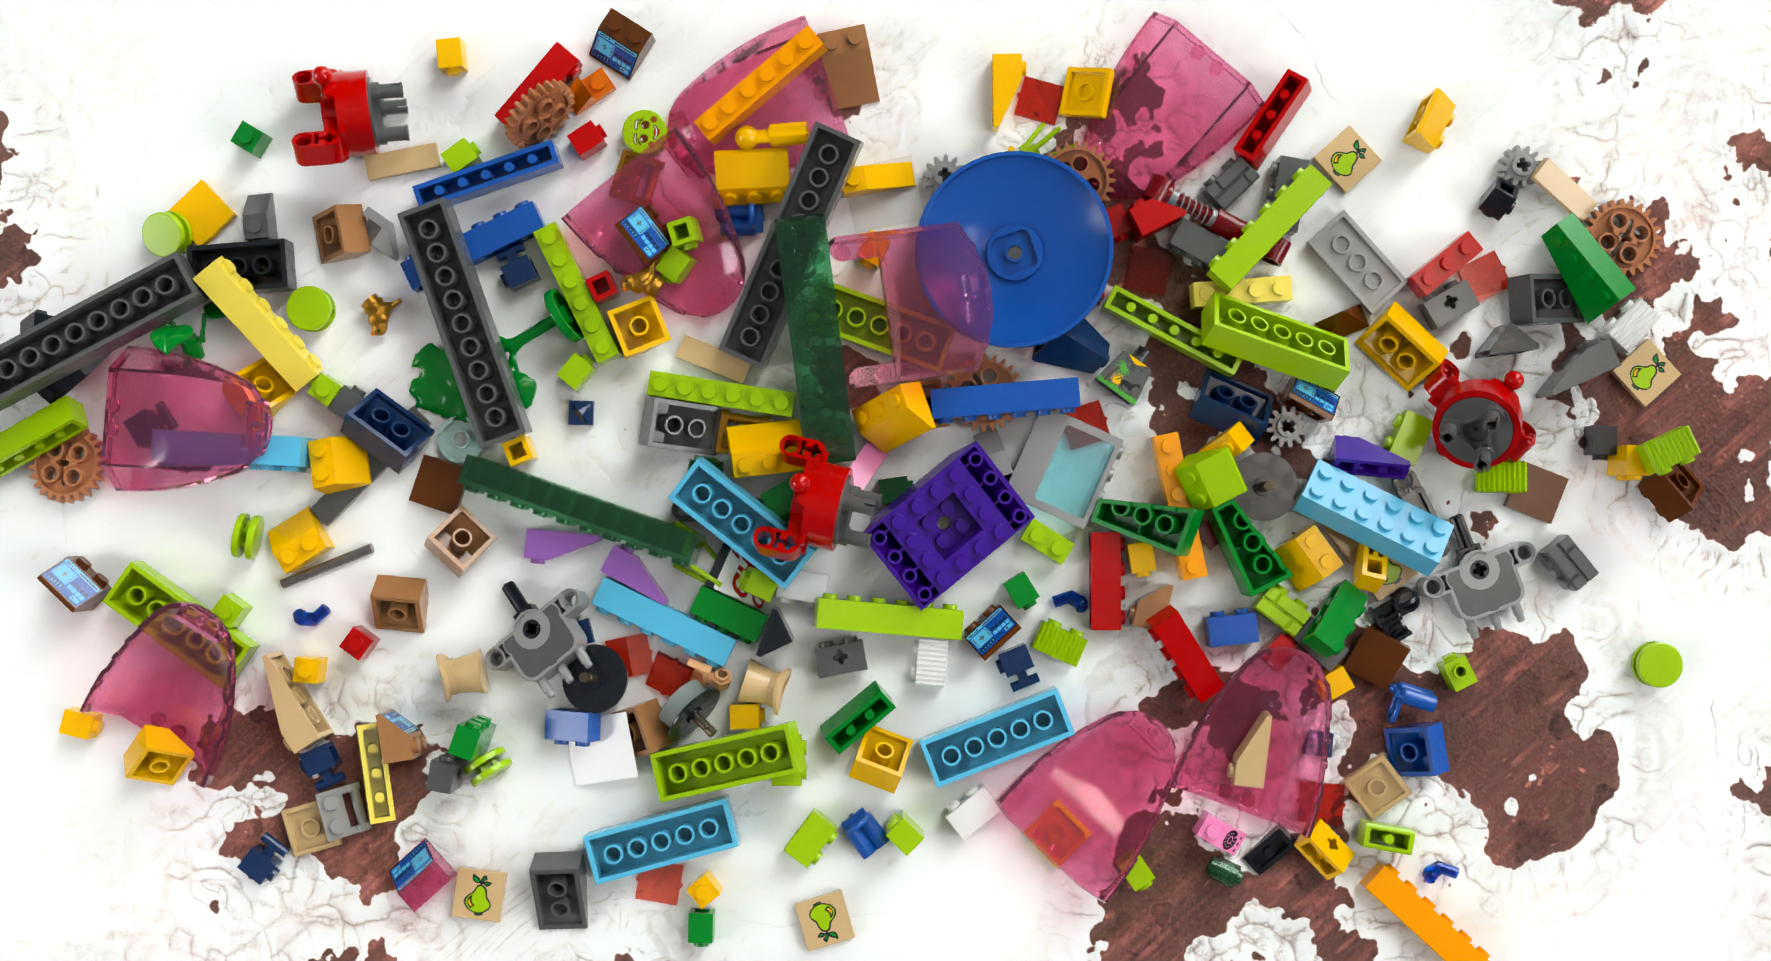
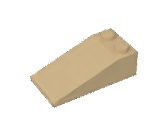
M278 651L262 656L280 731L284 737L283 743L286 748L295 754L312 747L334 733L305 685L300 682H292L294 668L284 652Z

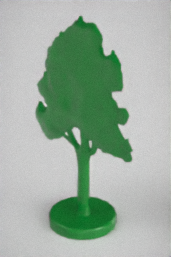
M554 288L544 294V302L550 314L549 317L513 338L506 339L499 336L505 353L509 352L510 354L508 362L525 409L532 405L537 384L534 379L519 371L516 355L521 347L555 326L571 342L577 343L584 338L565 297ZM428 343L415 354L412 367L422 369L419 377L411 381L409 389L410 394L417 401L415 406L416 408H422L423 410H429L434 414L441 415L442 418L456 416L454 420L468 423L465 418L468 417L445 349L440 350L433 343Z

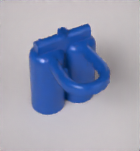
M750 203L748 205L720 206L722 237L755 236L757 233H763V221H765L763 205Z
M1398 682L1396 685L1389 684L1388 686L1390 688L1389 692L1393 693V697L1387 711V721L1392 724L1397 719L1402 704L1433 712L1436 708L1437 696H1434L1431 690L1404 682Z
M863 807L856 813H851L849 818L840 824L844 829V835L864 860L890 840L870 812H866Z

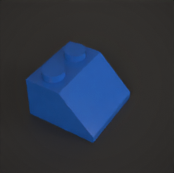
M1423 722L1384 728L1388 761L1401 777L1437 776L1449 771L1442 722Z

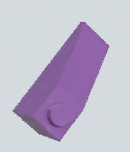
M527 528L524 558H531L530 563L545 564V560H553L603 541V535Z
M622 543L621 546L614 545L600 571L660 604L667 605L669 602L668 597L640 557L634 554L635 549L625 543Z

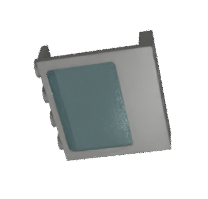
M1050 410L1051 415L1036 417L1008 482L1025 504L1073 524L1080 529H1085L1086 526L1090 527L1092 524V511L1099 498L1104 497L1105 491L1102 488L1105 482H1110L1115 469L1112 466L1115 459L1120 460L1125 447L1122 446L1124 440L1069 415L1060 414L1057 410Z

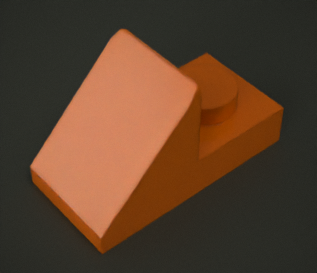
M602 67L583 80L577 77L569 88L575 95L573 98L575 104L571 107L577 116L616 90V87Z

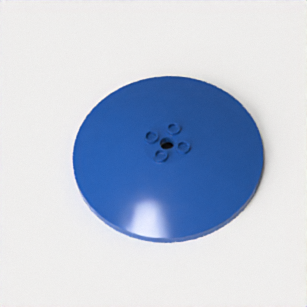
M1005 151L982 156L967 163L952 173L937 188L928 201L919 222L915 242V259L923 290L933 308L948 325L962 335L981 344L998 348L1021 349L1042 345L1058 339L1079 325L1090 314L1104 293L1110 277L1114 241L1112 227L1104 204L1092 186L1078 172L1061 161L1046 155L1026 151ZM1010 248H1020L1022 251L1021 257L1016 260L1009 258L1008 251Z

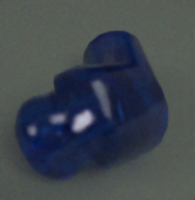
M1073 590L1052 596L1055 608L1069 604L1075 607L1078 613H1084L1088 609L1086 597Z
M324 603L314 612L296 609L293 612L294 622L299 626H316L331 613V610Z
M1435 861L1424 868L1422 876L1425 882L1433 884L1441 875L1456 879L1459 874V868L1442 861Z

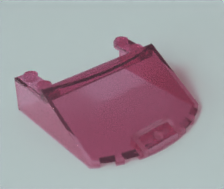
M958 222L836 236L828 242L831 256L840 262L878 257L893 363L853 369L848 376L849 390L899 384L979 370L990 341V329L993 323L992 292L985 265L981 262L973 241H970Z

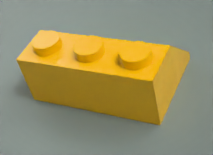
M788 147L714 151L716 190L719 206L781 203L791 180Z
M1396 301L1383 311L1355 341L1367 355L1407 392L1441 365L1448 353V350Z
M920 381L899 384L852 410L859 433L883 453H888L936 428Z
M799 419L726 427L730 468L733 478L804 470L803 467L785 463L781 458L779 443L784 436L796 435L803 437ZM791 446L788 447L785 451L788 453H793L797 450V448Z

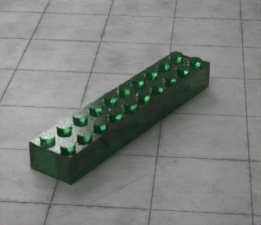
M825 213L775 219L803 436L818 440L824 444L826 451L829 452L827 462L856 460Z
M467 454L457 481L464 484V490L476 494H484L486 492L487 498L499 502H507L509 500L510 506L521 510H530L532 508L533 514L544 518L555 516L556 522L567 526L578 524L580 525L578 530L589 534L603 533L601 538L612 542L626 541L625 546L635 550L649 549V555L661 559L669 556L672 558V563L684 567H689L690 564H697L706 536L703 534L691 533L689 530L479 456Z

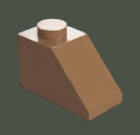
M1164 584L1137 599L1135 605L1131 604L1127 618L1130 619L1129 624L1149 630L1150 627L1146 620L1169 605L1174 586Z

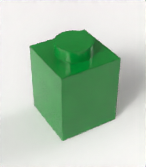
M242 120L230 141L261 159L273 138Z
M1024 571L1002 583L1017 609L1023 607L1024 610H1027L1037 604L1035 599L1040 596Z
M691 908L688 919V943H694L696 947H706L709 943H713L715 938V909Z

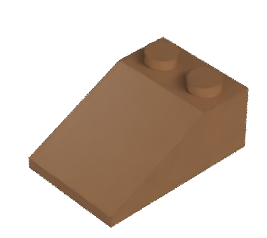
M865 24L817 34L827 48V51L821 55L832 110L838 111L880 102Z

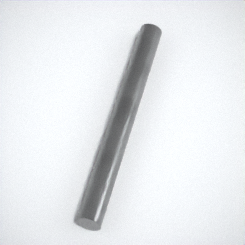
M371 543L283 578L280 580V584L284 589L374 553L373 545Z

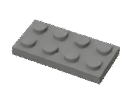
M1345 210L1341 211L1306 242L1310 249L1370 315L1375 313L1409 282Z

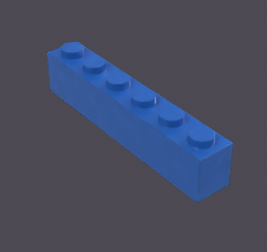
M548 140L412 186L418 206L442 197L451 200L452 204L456 205L563 169L564 166L557 145L552 140Z
M528 200L517 203L515 209L509 212L501 211L493 215V219L486 223L480 221L473 224L471 230L463 233L474 266L495 257V253L520 241L524 243L534 238L533 232L546 226V223L537 205L533 201L528 202ZM410 254L405 257L406 261L400 263L411 289L419 293L423 291V287Z
M1078 377L930 389L933 420L938 421V424L952 423V419L962 418V422L977 421L978 416H986L987 420L1001 419L1002 414H1011V418L1026 417V412H1036V416L1051 415L1050 410H1060V414L1075 413V408L1081 407Z

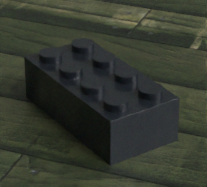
M285 238L186 246L187 260L195 275H198L214 260L223 256L224 259H228L234 264L236 272L242 278L247 279L252 284L253 291L256 294L287 292L297 289L294 243Z

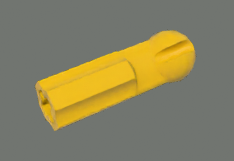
M807 121L770 124L768 129L756 130L752 126L745 125L736 131L735 142L744 150L753 149L759 143H769L772 147L806 144L809 138V127Z

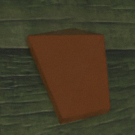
M1358 304L1316 322L1315 326L1345 337L1368 327L1369 324L1361 305Z

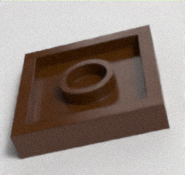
M424 454L409 501L452 514L461 504L472 470Z
M1527 462V492L1525 494L1508 493L1503 506L1544 523L1551 524L1569 479Z
M1366 624L1343 661L1342 666L1353 674L1386 690L1411 649L1410 646Z

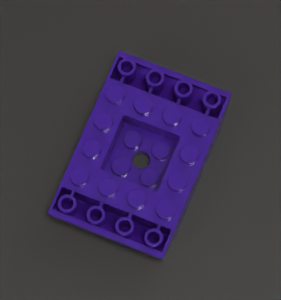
M975 441L951 453L875 515L863 532L872 534L870 547L922 611L1034 519L1035 516L983 448ZM943 516H947L950 520L949 526L945 529H940L938 527V520Z

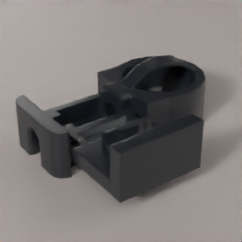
M1409 587L1398 588L1389 595L1390 600L1375 609L1368 608L1369 614L1373 616L1374 623L1383 628L1386 635L1398 641L1413 634L1406 625H1402L1400 621L1403 619L1402 616L1415 611L1420 604L1418 593ZM1404 593H1412L1413 597L1399 604V599Z

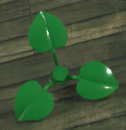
M210 301L203 306L205 313L202 314L200 336L194 333L191 326L184 324L176 325L171 320L154 329L150 333V340L158 350L166 355L180 344L186 361H199L205 357L202 343L206 342L205 328L207 318L220 319L226 317V315L213 301Z

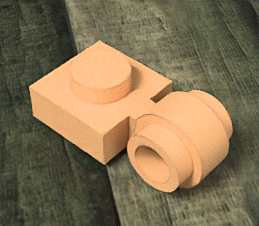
M689 658L683 680H698L705 688L707 684H710L713 688L724 691L729 688L732 677L725 668H719L711 672L712 666Z

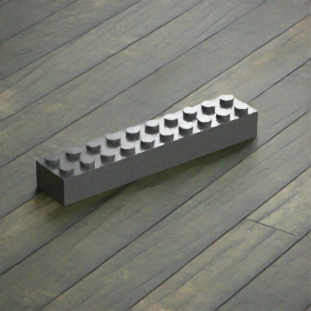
M815 121L719 345V350L761 369L767 368L864 142Z
M442 197L398 213L397 216L479 448H489L532 433V427L452 201Z
M175 251L0 344V411L208 301L209 299L205 292L193 280L196 275L187 258Z

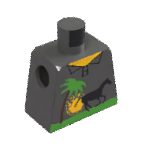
M1141 345L1137 347L1132 355L1122 351L1094 381L1132 407L1136 404L1152 371L1144 365L1151 353Z

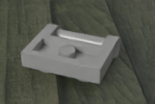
M359 781L315 794L328 842L372 829V825L367 820L359 789H361ZM348 792L358 822L354 826L350 825L342 794Z

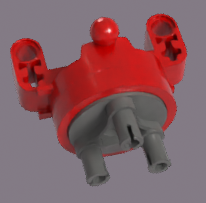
M317 66L313 70L298 71L292 76L296 98L299 102L305 104L320 103L324 131L302 132L292 137L291 142L296 162L299 165L308 167L342 164L350 160L349 157L378 155L380 145H388V142L410 141L408 125L386 127L383 122L387 115L409 114L402 82L379 84V82H372L367 70H339L338 72L326 66ZM389 98H404L396 100H384Z
M1444 359L1441 365L1426 376L1424 388L1431 396L1428 402L1436 407L1432 423V435L1437 453L1456 465L1475 469L1479 473H1483L1484 469L1488 472L1490 467L1506 462L1508 459L1517 462L1535 445L1536 431L1529 423L1523 420L1519 397L1514 391L1521 388L1524 384L1523 375L1518 371H1510L1504 376V382L1496 378L1491 380L1469 379L1460 382L1458 380L1459 369L1451 361Z
M796 435L784 436L779 443L782 460L787 464L803 467L804 471L803 473L794 474L790 479L789 485L795 492L787 531L768 526L757 528L753 533L756 551L763 556L784 561H794L799 558L800 554L805 556L807 546L834 551L837 544L844 546L850 544L869 549L872 534L851 530V527H849L853 512L873 517L875 514L874 510L880 509L883 494L861 490V487L854 486L853 469L827 462L829 452L826 451L822 442ZM791 446L797 448V450L793 453H788L785 451L788 447ZM768 537L771 539L770 543L766 545L759 544L761 538ZM789 544H793V546H791L789 550L785 549V547H788Z

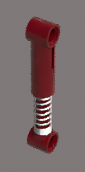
M1159 174L1152 175L1142 196L1146 201L1152 198L1185 209L1189 217L1193 216L1195 220L1199 219L1201 223L1205 222L1208 230L1229 241L1234 237L1238 240L1244 234L1241 229L1248 222L1221 208H1209L1207 204L1203 205L1202 202H1197L1196 198L1191 199L1190 195L1185 196L1184 192L1180 193V190L1175 188V183ZM1281 238L1261 260L1280 267L1291 246V242Z

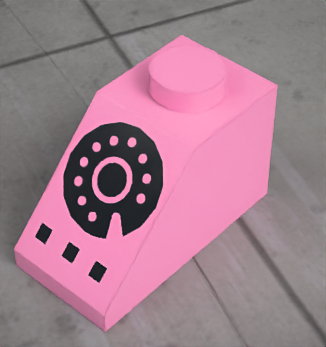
M1203 810L1192 829L1197 836L1234 856L1246 837L1245 833L1206 810Z

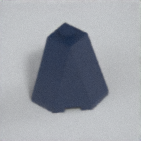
M1084 319L1070 332L1058 339L1034 346L1032 360L1094 374L1100 367L1103 368L1107 365L1110 359V344Z

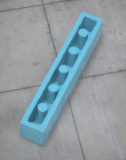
M608 576L603 578L591 603L597 606L596 611L607 616L612 613L618 616L617 620L628 626H631L633 623L641 627L639 631L653 637V634L662 637L661 641L669 646L675 647L677 644L685 648L683 652L696 658L697 655L706 658L705 662L715 668H719L720 665L724 667L727 664L738 640L736 637L720 632L707 623H701L693 619L692 616L669 605L664 606Z

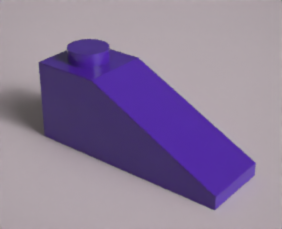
M1335 435L1330 448L1331 465L1351 475L1405 480L1411 466L1410 461L1360 437Z

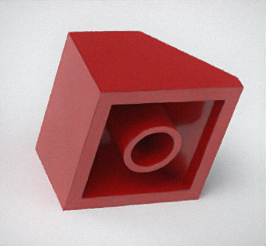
M1142 198L1130 204L1131 207L1127 208L1128 212L1126 213L1133 228L1131 234L1136 243L1179 222L1187 214L1185 209L1152 198L1144 201Z

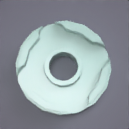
M456 416L450 417L438 430L437 441L439 451L451 462L462 464L473 462L481 456L485 448H479L468 417H465L468 423L454 420ZM463 432L467 435L468 441L464 446L460 447L456 443V436Z

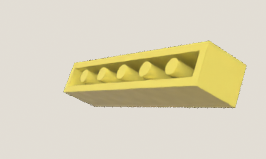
M221 256L193 278L197 285L295 392L299 391L324 369L321 366L320 359L304 347L305 344L299 336L292 334L285 320L272 312L270 304L253 291L252 284L236 272V267L230 260L224 259Z

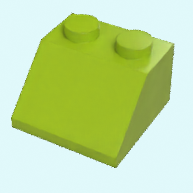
M1229 447L1186 455L1175 468L1193 509L1215 508L1247 490Z

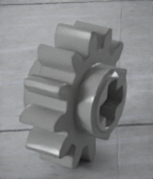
M1516 145L1512 150L1507 149L1503 152L1505 157L1498 159L1497 162L1503 165V167L1498 169L1497 173H1504L1505 176L1502 177L1504 180H1510L1511 184L1515 186L1518 184L1519 188L1523 189L1527 186V183L1529 185L1535 183L1530 176L1541 161H1535L1538 152L1529 153L1530 146H1526L1521 151V147Z
M947 154L944 155L943 161H940L935 156V165L926 164V168L930 173H924L923 178L930 179L925 184V188L933 187L932 195L944 182L942 177H938V175H942V172H947V176H950L960 167L964 166H956V157L949 162Z
M1284 405L1280 406V413L1276 410H1271L1270 413L1273 419L1269 418L1268 424H1270V427L1264 431L1265 433L1271 432L1272 434L1268 441L1278 440L1276 444L1278 448L1282 447L1284 442L1287 448L1293 447L1292 441L1296 444H1301L1302 440L1299 438V435L1304 436L1308 434L1305 430H1302V427L1309 424L1307 421L1301 422L1300 420L1304 413L1295 414V406L1290 407L1288 412ZM1288 422L1290 424V427H1288L1290 431L1284 432L1281 429L1283 427L1282 423Z

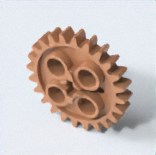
M555 79L551 82L545 80L543 86L537 83L534 90L529 88L527 95H521L522 100L520 102H514L515 109L508 111L511 116L505 118L507 124L504 128L506 129L505 135L508 140L520 149L542 143L544 139L550 140L553 133L558 134L557 129L565 126L563 121L568 120L570 117L567 114L574 110L571 107L575 104L573 100L575 95L572 93V90L561 80L557 82Z
M1075 141L1073 148L1070 147L1068 142H1065V150L1056 146V155L1050 152L1047 153L1049 157L1062 163L1069 162L1071 168L1078 172L1086 181L1096 178L1100 184L1099 189L1096 191L1101 201H1111L1106 194L1107 192L1115 191L1109 187V183L1116 182V179L1109 178V174L1115 172V169H1107L1111 160H1102L1105 155L1104 151L1097 155V146L1088 150V142H1085L1083 147L1080 148L1079 142ZM1079 157H1084L1087 160V167L1083 171H1078L1074 166L1075 160Z
M1624 199L1617 200L1616 203L1614 200L1607 202V206L1601 204L1598 206V210L1591 211L1590 214L1593 218H1587L1584 221L1589 226L1585 228L1623 274L1632 277L1635 276V272L1637 274L1644 272L1643 267L1647 268L1652 265L1649 259L1653 260L1658 257L1653 251L1661 249V246L1656 244V241L1663 239V237L1655 233L1661 227L1653 226L1657 217L1649 219L1648 216L1651 210L1642 212V203L1634 207V200H1630L1626 204ZM1613 217L1619 220V228L1613 224ZM1629 220H1631L1632 224L1629 228H1627L1630 222ZM1635 229L1641 234L1640 240L1634 235ZM1602 238L1608 242L1607 249L1601 245ZM1623 250H1626L1629 254L1628 261L1622 256Z
M984 353L982 360H979L975 354L974 362H970L969 359L965 358L966 366L956 365L959 372L951 371L950 375L954 378V381L947 380L946 384L951 387H961L964 382H970L976 386L977 383L973 378V374L978 376L981 385L1015 382L1019 373H1010L1014 367L1013 365L1007 368L1004 367L1006 359L997 363V355L988 360L987 354ZM987 370L993 371L996 376L995 381L992 383L985 382L982 378L983 372ZM1002 414L1001 419L987 420L986 416H978L977 421L963 422V427L971 423L972 431L978 425L981 427L982 433L985 432L986 426H989L993 432L995 431V424L1003 428V420L1011 422L1012 419L1009 414Z
M86 429L32 460L34 464L28 466V469L34 470L35 473L29 476V478L38 480L33 487L41 489L40 495H45L48 500H56L59 503L74 504L75 500L84 501V495L92 497V488L100 489L97 482L98 480L105 481L101 473L109 471L103 467V464L109 462V459L102 457L108 451L100 448L104 442L96 440L97 434L91 433L89 429ZM61 446L62 450L61 453L58 455V449ZM84 450L85 454L81 459L80 454ZM56 470L57 474L56 477L53 479V473ZM79 473L80 477L79 480L76 482L75 478L76 475Z

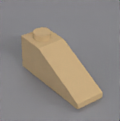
M1267 710L1261 712L1233 754L1232 763H1228L1227 776L1230 777L1233 785L1264 788L1272 715Z

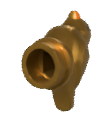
M652 259L648 267L634 274L624 276L621 279L622 291L631 290L637 294L644 292L647 296L650 295L655 298L665 283L660 279V276L654 274L656 260Z
M375 293L362 303L361 307L368 314V322L372 327L371 336H383L386 333L393 309L403 302L400 298L393 302H384L383 298Z

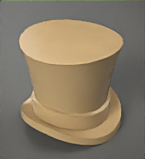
M481 649L455 659L449 658L444 654L436 655L446 702H450L452 695H457L458 693L476 692L488 694V676Z
M751 658L737 702L767 704L768 707L773 708L774 714L778 715L792 669L786 668L782 672H776Z

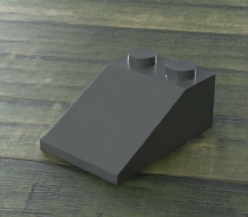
M1525 274L1507 278L1510 322L1516 326L1585 322L1561 274Z
M1599 337L1576 344V350L1569 352L1535 393L1536 399L1554 396L1621 366L1610 339L1600 340Z
M645 396L638 444L716 456V445L723 408Z
M583 851L535 852L529 874L539 930L588 928L587 876Z

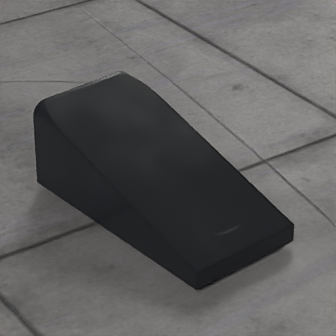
M1279 823L1243 856V859L1260 876L1295 848L1294 843L1296 839Z

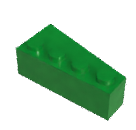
M1574 213L1556 223L1541 236L1587 324L1636 289Z
M1099 498L1091 522L1176 556H1188L1205 510Z
M1233 498L1215 508L1204 509L1206 518L1241 595L1253 597L1294 576L1282 563L1278 554L1267 544L1263 535L1252 525L1251 520Z

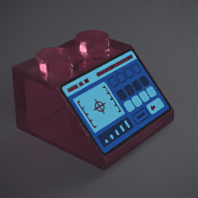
M426 838L388 871L398 895L413 912L422 907L457 875V872Z

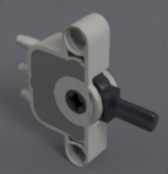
M1462 514L1451 516L1449 522L1454 525L1453 532L1460 548L1455 550L1457 557L1452 567L1448 566L1432 572L1429 576L1424 575L1419 578L1416 584L1418 593L1429 598H1438L1445 595L1451 612L1457 618L1464 619L1472 639L1480 637L1475 620L1487 615L1496 631L1501 630L1503 627L1498 611L1508 607L1512 608L1518 622L1525 621L1524 612L1520 604L1524 597L1525 589L1517 567L1534 560L1536 557L1534 545L1526 541H1515L1490 551L1482 550L1480 543L1473 542L1464 516ZM1520 546L1525 549L1523 558H1519L1517 554ZM1475 565H1478L1479 569L1476 570V573H1473V569L1476 568ZM1430 580L1435 584V588L1431 593L1426 590V584Z
M509 581L503 585L502 591L517 612L513 616L515 619L513 631L486 653L485 664L489 669L508 671L515 666L525 680L537 682L544 694L551 699L555 696V693L548 680L560 673L568 684L572 683L574 678L567 666L576 658L580 660L586 669L591 668L593 665L585 651L587 647L586 634L575 619L588 607V594L582 590L567 588L539 609L536 604L527 602L514 581ZM576 595L577 601L572 605V597ZM502 655V662L499 665L498 658Z

